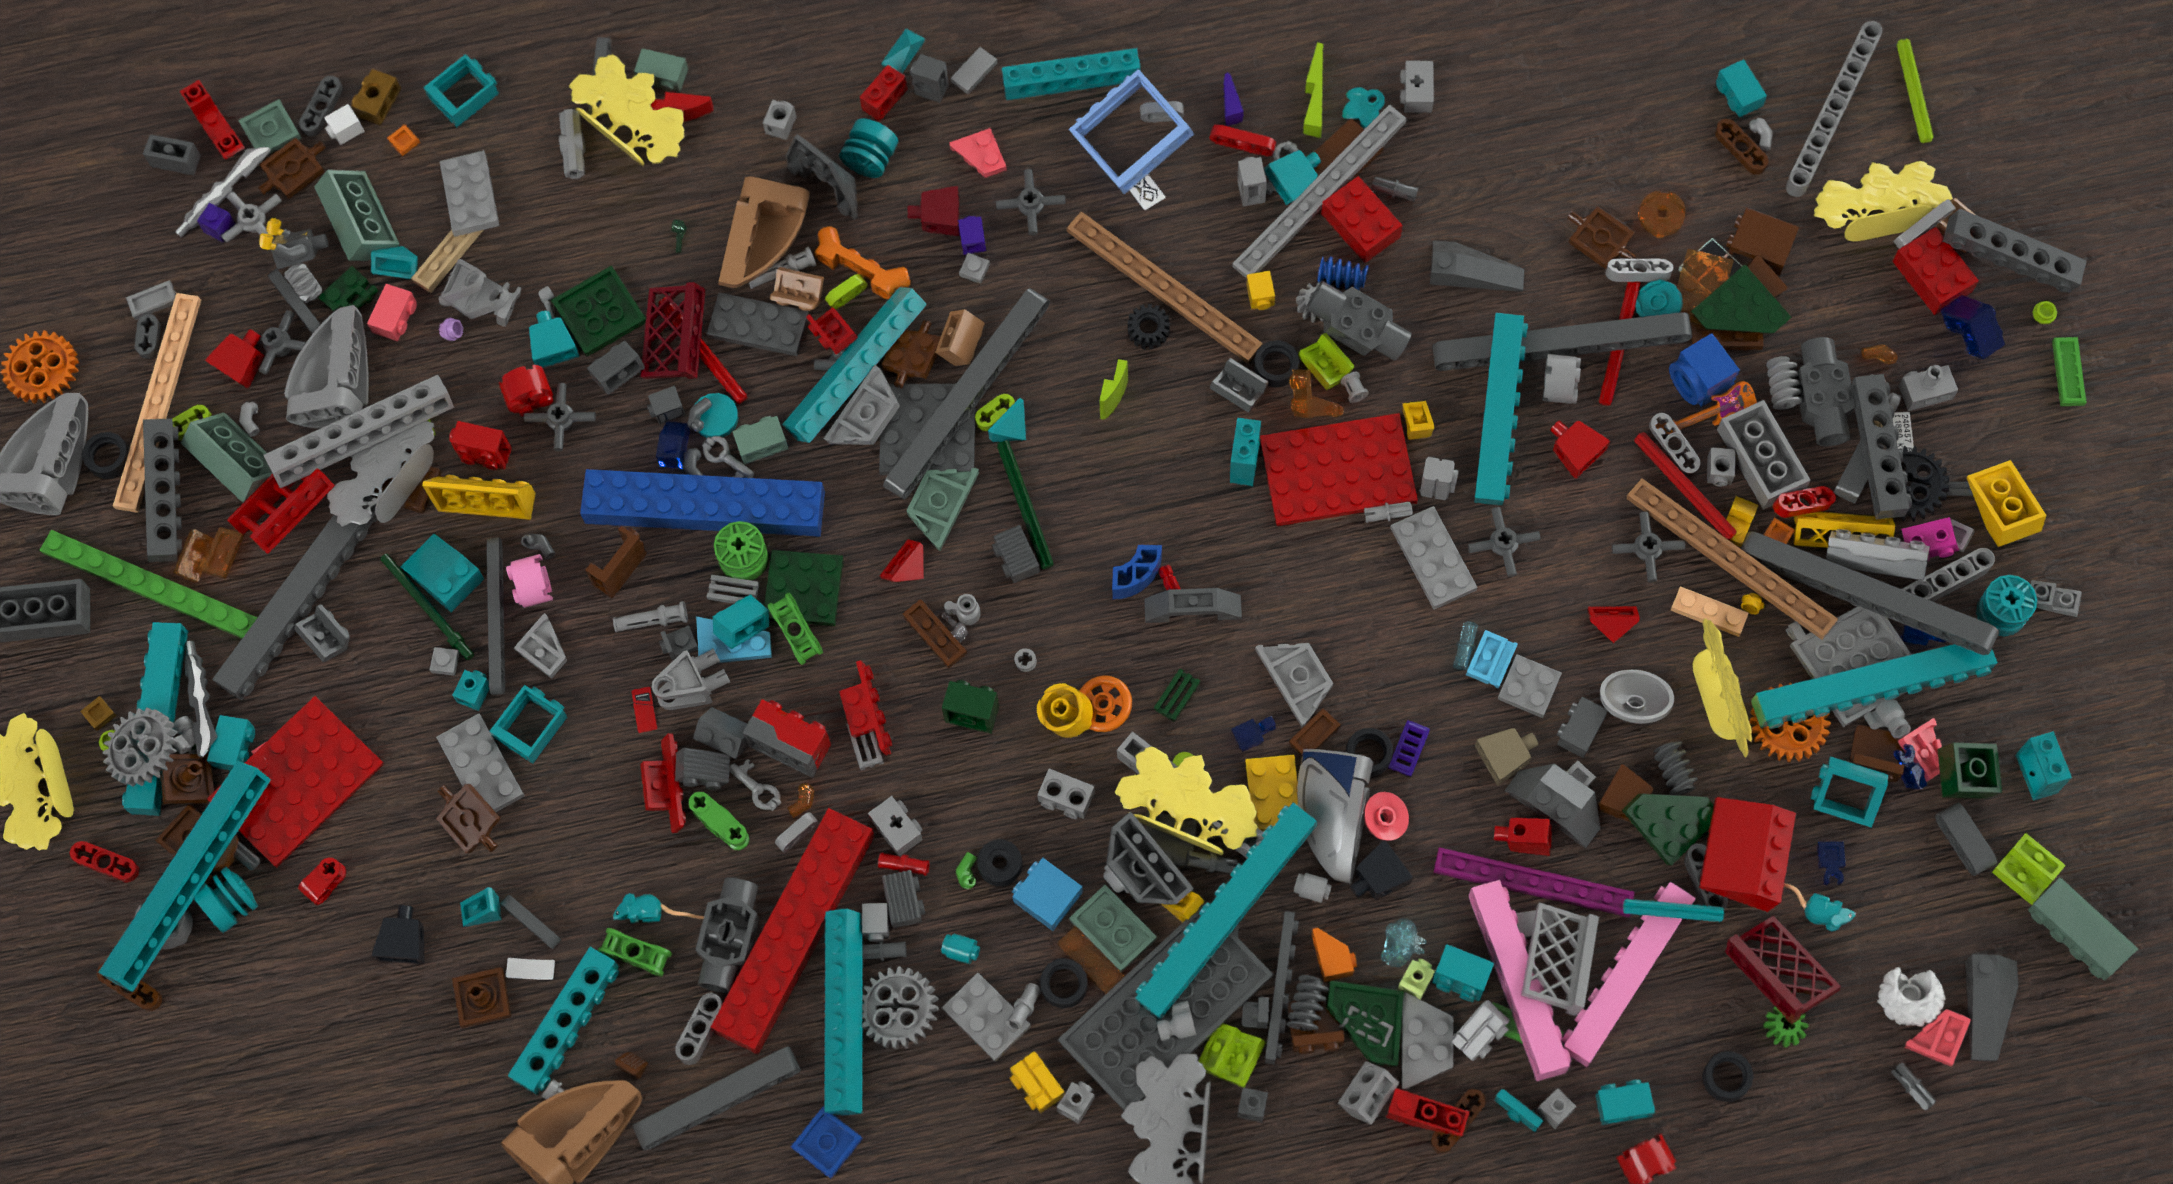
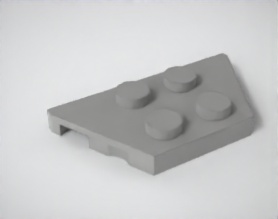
M873 366L824 437V440L829 444L874 445L899 409L900 405L878 366Z
M1297 643L1296 645L1278 644V646L1270 647L1256 646L1257 654L1301 727H1304L1333 687L1332 680L1309 643Z
M1404 992L1402 1009L1403 1091L1453 1069V1043L1451 1042L1453 1038V1016L1407 992Z

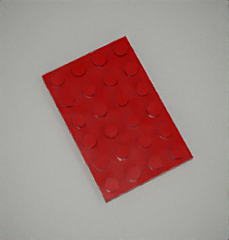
M1399 413L1260 436V445L1276 527L1363 513L1364 508L1384 506L1385 503L1390 505L1411 502L1412 505L1418 502Z
M314 696L245 762V764L259 769L271 781L238 831L277 868L370 779L384 763ZM219 788L207 798L209 802H211Z

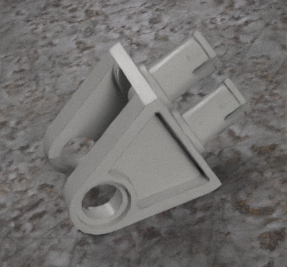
M458 259L453 272L450 273L451 276H448V282L444 291L439 296V302L442 306H453L469 319H474L502 308L508 301L509 292L499 284L486 278L485 273L462 259Z
M714 648L695 658L691 657L688 650H686L654 678L652 690L662 708L675 710L712 703L711 691L731 683L724 669L707 678L700 676L702 670L720 663ZM666 682L658 691L660 683ZM675 699L674 701H672V702H670V703H667V702H664V701H663V700Z

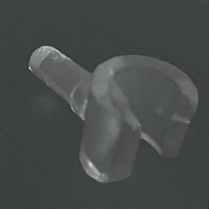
M943 612L941 616L954 628L951 634L956 639L963 641L968 634L965 625L960 622L957 623L946 612Z

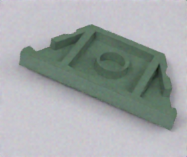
M971 468V472H957V469H947L946 471L928 470L923 476L906 512L937 550L941 551L979 475V469Z

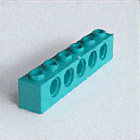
M1137 48L1002 67L1006 100L1122 84L1127 75L1130 77L1138 69L1140 70Z
M589 947L508 1074L512 1081L536 1095L547 1088L551 1080L549 1078L554 1069L557 1070L564 1061L563 1054L568 1047L571 1048L578 1038L577 1032L581 1026H585L592 1016L590 1012L595 1004L598 1005L605 996L604 990L608 983H613L618 976L619 970L617 969L619 966L614 960ZM592 974L599 975L596 983L588 984L589 976ZM584 995V1003L579 1006L574 1005L575 998ZM564 1017H571L572 1021L569 1026H560L561 1020ZM552 1038H557L558 1044L556 1047L547 1049V1042ZM537 1060H544L542 1069L534 1071L533 1064Z

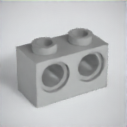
M1247 157L1242 161H1238L1237 183L1243 206L1265 203L1267 181L1261 157Z
M1048 769L1038 792V802H1041V806L1049 810L1056 808L1064 811L1063 814L1069 818L1077 819L1079 817L1084 819L1095 794V788L1093 785ZM1052 787H1057L1061 790L1056 796H1051L1047 792ZM1074 796L1083 798V802L1079 805L1072 804L1070 800Z
M1365 1061L1338 1104L1352 1117L1372 1125L1399 1082L1384 1068Z

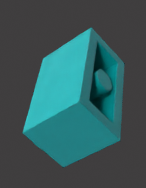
M1744 59L1719 71L1716 80L1717 88L1721 93H1724L1728 99L1730 109L1735 111L1739 118L1763 107L1767 95Z
M751 594L713 616V634L731 649L769 627V610Z
M220 715L215 730L217 738L211 745L207 762L213 768L231 771L237 761L245 763L249 759L248 748L255 738V729L247 719Z
M1641 1080L1626 1082V1086L1617 1088L1616 1084L1604 1085L1595 1095L1601 1125L1652 1117L1655 1113L1649 1082L1641 1083Z

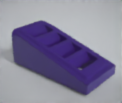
M1226 73L1224 77L1226 126L1243 122V108L1229 73Z
M1407 720L1388 768L1412 777L1430 729ZM1408 732L1419 735L1421 738L1408 734ZM1405 740L1417 744L1418 747H1413L1404 742ZM1401 749L1415 754L1414 757L1401 753ZM1399 758L1411 763L1410 767L1396 762Z

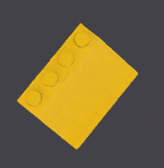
M455 475L435 477L423 481V488L439 512L531 520L536 493L527 482L516 481L515 483H506V481L501 479L483 481L478 477L461 479Z

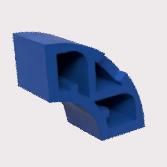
M1138 545L1136 554L1129 562L1122 566L1113 567V599L1131 597L1150 585L1161 566L1162 545Z

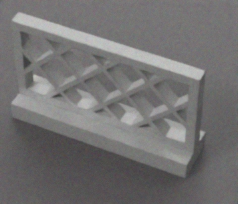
M1538 903L1521 996L1567 1009L1566 1013L1576 1016L1584 1008L1599 920L1598 916L1589 914L1587 917ZM1542 913L1551 914L1555 923L1547 927L1542 919ZM1567 920L1577 922V931L1571 934L1564 922ZM1556 926H1559L1566 936L1558 942L1550 931ZM1544 933L1552 944L1543 949L1538 941V936ZM1569 941L1574 948V953L1568 957L1560 944ZM1553 948L1556 949L1562 960L1553 964L1546 953ZM1540 955L1548 968L1541 972L1534 964V959ZM1563 963L1570 970V976L1563 979L1556 968ZM1550 970L1558 983L1551 987L1542 976ZM1536 978L1544 988L1540 993L1529 990L1531 981ZM1561 985L1567 994L1566 1001L1558 999L1552 990Z

